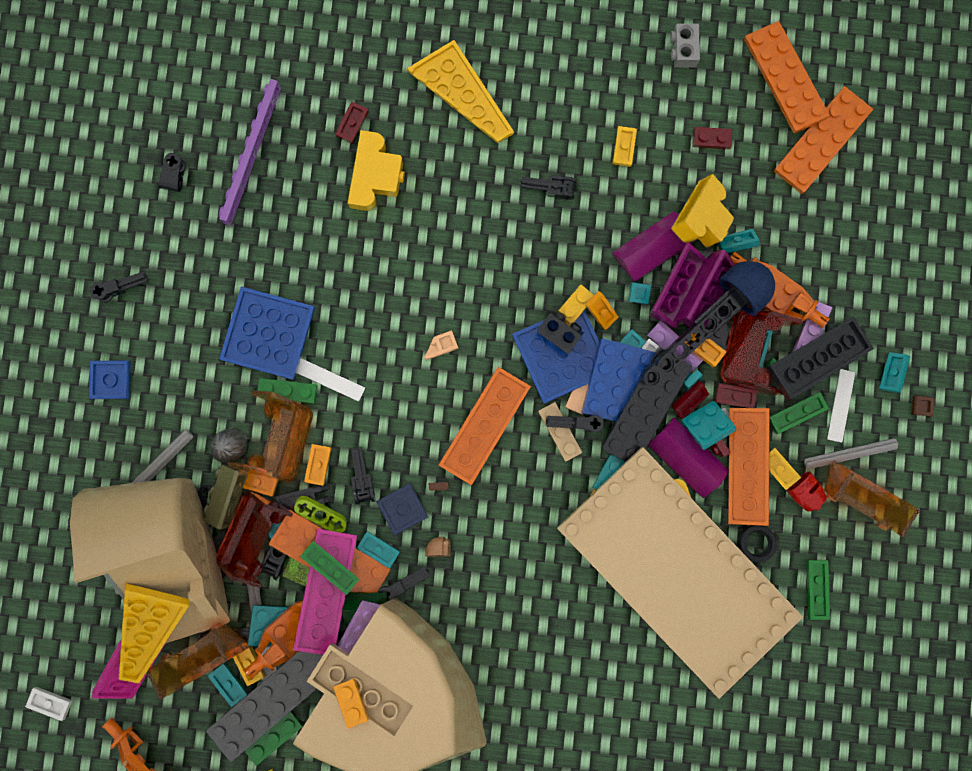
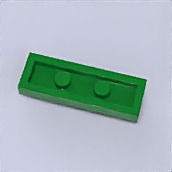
M259 378L257 397L315 404L318 385Z
M817 392L771 415L770 424L777 435L829 408L821 392Z
M314 541L300 555L305 562L346 595L359 581L358 577Z
M806 560L808 619L830 620L828 560Z
M290 711L248 747L245 752L257 766L299 731L304 724L293 711Z

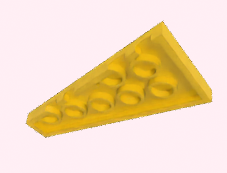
M455 40L407 68V72L496 143H500L514 134L513 129Z
M126 583L119 680L140 683L189 607V599Z

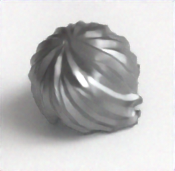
M231 427L216 434L210 445L213 458L220 463L231 465V462H236V459L243 456L247 451L246 446H248V438L244 431Z

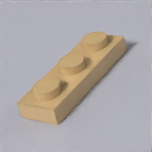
M555 402L538 411L545 426L547 416H562ZM546 426L565 462L582 453L569 428Z

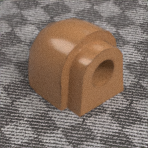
M445 537L432 539L426 546L425 557H451L450 539H445Z

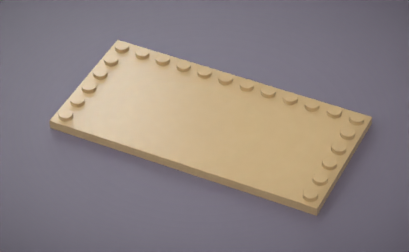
M643 447L632 455L557 527L569 542L719 699L803 618Z

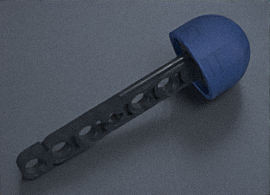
M754 261L740 262L729 269L719 279L720 286L725 293L694 321L692 326L655 359L654 363L651 362L641 372L642 382L651 387L656 386L665 378V374L673 371L697 347L713 336L740 310L751 316H755L770 302L775 292V280L771 271L765 265ZM724 305L726 307V313L725 315L720 316L718 310L721 306ZM707 319L712 320V326L709 329L704 327V322ZM692 334H697V335L695 336V338H696L695 341L691 340V339H692V336H691ZM682 345L684 351L681 355L677 356L675 349L677 346ZM667 358L669 366L666 369H662L661 361ZM649 372H654L655 374L652 382H647L646 380Z

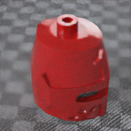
M808 471L800 475L801 479L786 491L807 512L818 511L822 508L821 505L826 502L827 498L822 485L812 472Z

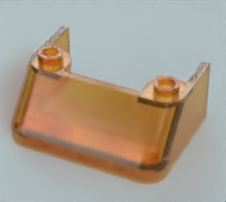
M252 391V395L266 400L264 414L273 420L262 456L252 455L248 459L247 464L230 462L229 466L255 475L291 482L297 475L313 419L312 410L274 392Z
M833 461L824 488V492L827 493L825 497L835 503L840 500L877 521L876 526L885 531L889 528L898 535L905 536L920 509L838 462Z
M218 623L209 628L210 632L205 637L174 655L172 652H169L160 658L162 662L150 667L146 674L161 700L248 649V644L227 624L221 625V623Z

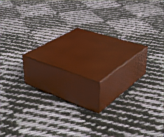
M913 396L911 415L933 417L935 398Z
M449 482L429 483L430 491L449 489Z

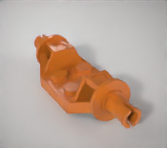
M736 252L730 257L735 265L747 261ZM756 257L752 259L754 262L765 265L771 271L775 280V292L770 302L764 307L766 310L779 319L798 320L802 323L805 319L809 318L820 328L827 324L830 318L816 310L818 301L813 300L802 286L772 265L758 261ZM796 308L804 313L802 315L791 310Z
M303 600L294 602L264 629L258 647L254 650L257 653V659L243 669L251 680L263 668L269 667L273 671L274 667L287 662L299 652L293 650ZM271 642L272 646L262 655L264 649Z
M113 718L109 719L102 726L114 738V743L110 748L113 749L118 746L121 763L128 771H155L153 768L148 769L144 765L145 760L138 753L136 755L133 754L143 743L132 731L134 729L133 726L123 730ZM128 736L136 744L132 749L127 740Z

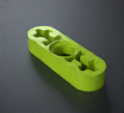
M300 496L296 499L294 510L298 515L329 531L339 533L345 531L347 521L342 514L307 496ZM304 503H306L307 507L301 509L300 504L303 505ZM317 511H324L326 517L318 519L315 513ZM341 521V525L334 526V522Z

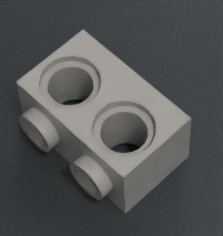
M676 24L674 31H671L670 42L673 43L671 61H674V67H696L700 60L699 24ZM681 35H686L688 39L682 38ZM682 52L686 53V54L688 55V57L682 56L681 53H682Z

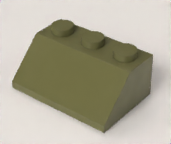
M222 464L217 469L215 475L217 481L209 493V497H211L210 503L206 505L203 512L205 516L204 522L220 530L232 526L248 471L227 464Z

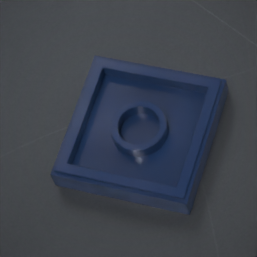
M411 483L376 501L394 536L428 518Z

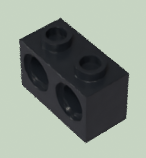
M554 310L550 312L537 331L567 354L570 353L584 334L581 331V326L575 322L570 323L566 320V316L560 311L555 312ZM551 320L556 321L559 325L558 329H552L549 322ZM572 332L574 340H567L565 333Z

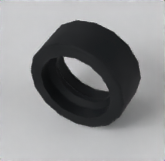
M750 525L740 531L737 537V547L750 561L764 562L774 555L777 549V540L769 528L762 525ZM753 532H761L767 537L768 547L762 554L754 555L746 547V539Z

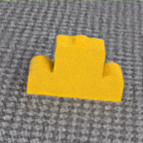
M360 131L348 198V205L351 209L372 210L376 206L374 194L397 197L399 185L404 181L405 172L402 171L403 160L401 155L385 153L386 144L383 136L379 133Z
M714 174L698 182L671 228L685 243L699 239L707 248L717 244L727 236V231L734 220L731 213L720 202L726 198V190Z

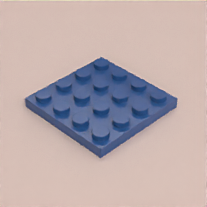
M241 287L219 360L294 380L315 307Z
M585 310L575 320V323L582 327L581 331L584 334L569 354L537 332L545 320L512 334L543 404L589 384L600 342ZM551 320L549 322L552 329H558L559 325L556 321ZM572 332L565 333L567 340H574Z
M601 338L581 412L616 421L641 378V372L647 367L655 352Z

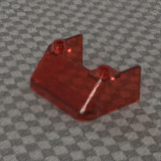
M742 310L737 312L734 316L721 369L723 381L739 387L757 390V392L769 396L783 395L780 389L769 386V372L764 368L758 367L767 330L778 331L782 326L802 324L803 320L775 311L761 310L755 316H751Z
M247 491L242 497L216 557L217 565L231 580L261 588L262 584L256 579V576L260 574L262 566L257 558L272 524L282 522L285 515L292 517L293 513L283 505Z

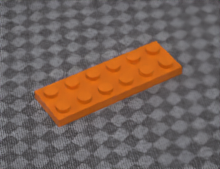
M779 21L745 36L744 41L794 134L829 118L830 114Z
M845 86L826 107L830 114L829 118L810 126L773 170V172L801 194L809 188L873 111L872 107Z
M498 367L439 463V466L472 485L531 386Z
M729 408V419L736 426V431L729 435L728 524L769 526L770 409Z
M289 510L269 545L310 568V565L300 555L312 541L315 542L317 529L322 528ZM354 548L350 572L358 577L359 581L350 592L377 593L391 569Z

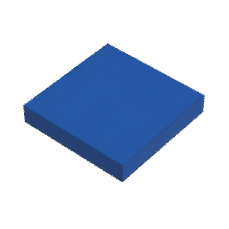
M90 361L89 399H130L131 361Z

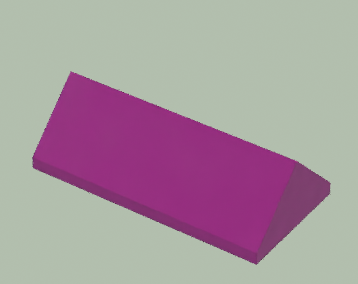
M673 211L612 252V255L633 282H636L682 251L683 247L687 244L671 229L679 216L678 213Z
M690 243L683 247L649 313V316L662 321L672 328L677 327L679 321L676 319L708 260Z
M725 250L711 253L676 320L688 327L692 326L694 321L723 295L724 291L720 286L719 279L735 265ZM707 319V320L704 322V327H706V325H707V323H708V321H709L710 319Z
M674 417L648 444L702 498L719 487L729 472L707 449L703 450L688 430Z

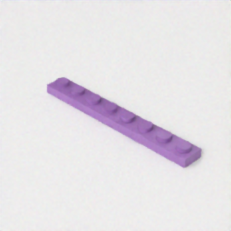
M270 79L269 84L264 88V98L258 104V114L256 119L252 121L251 134L245 140L244 153L239 156L238 169L232 175L233 183L226 192L225 205L220 208L219 219L224 224L232 225L281 91V87L276 80Z

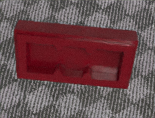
M698 381L671 407L677 417L682 420L709 393L705 385Z

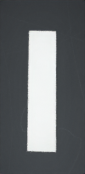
M302 358L300 359L296 373L354 400H360L365 387Z
M840 369L828 440L843 441L855 372Z

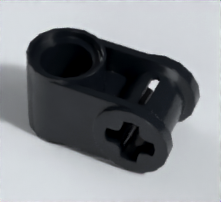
M169 153L164 157L159 177V188L180 192L183 186L186 164L175 153Z
M271 546L258 572L261 574L264 572L277 581L283 571L288 555H278L276 548Z

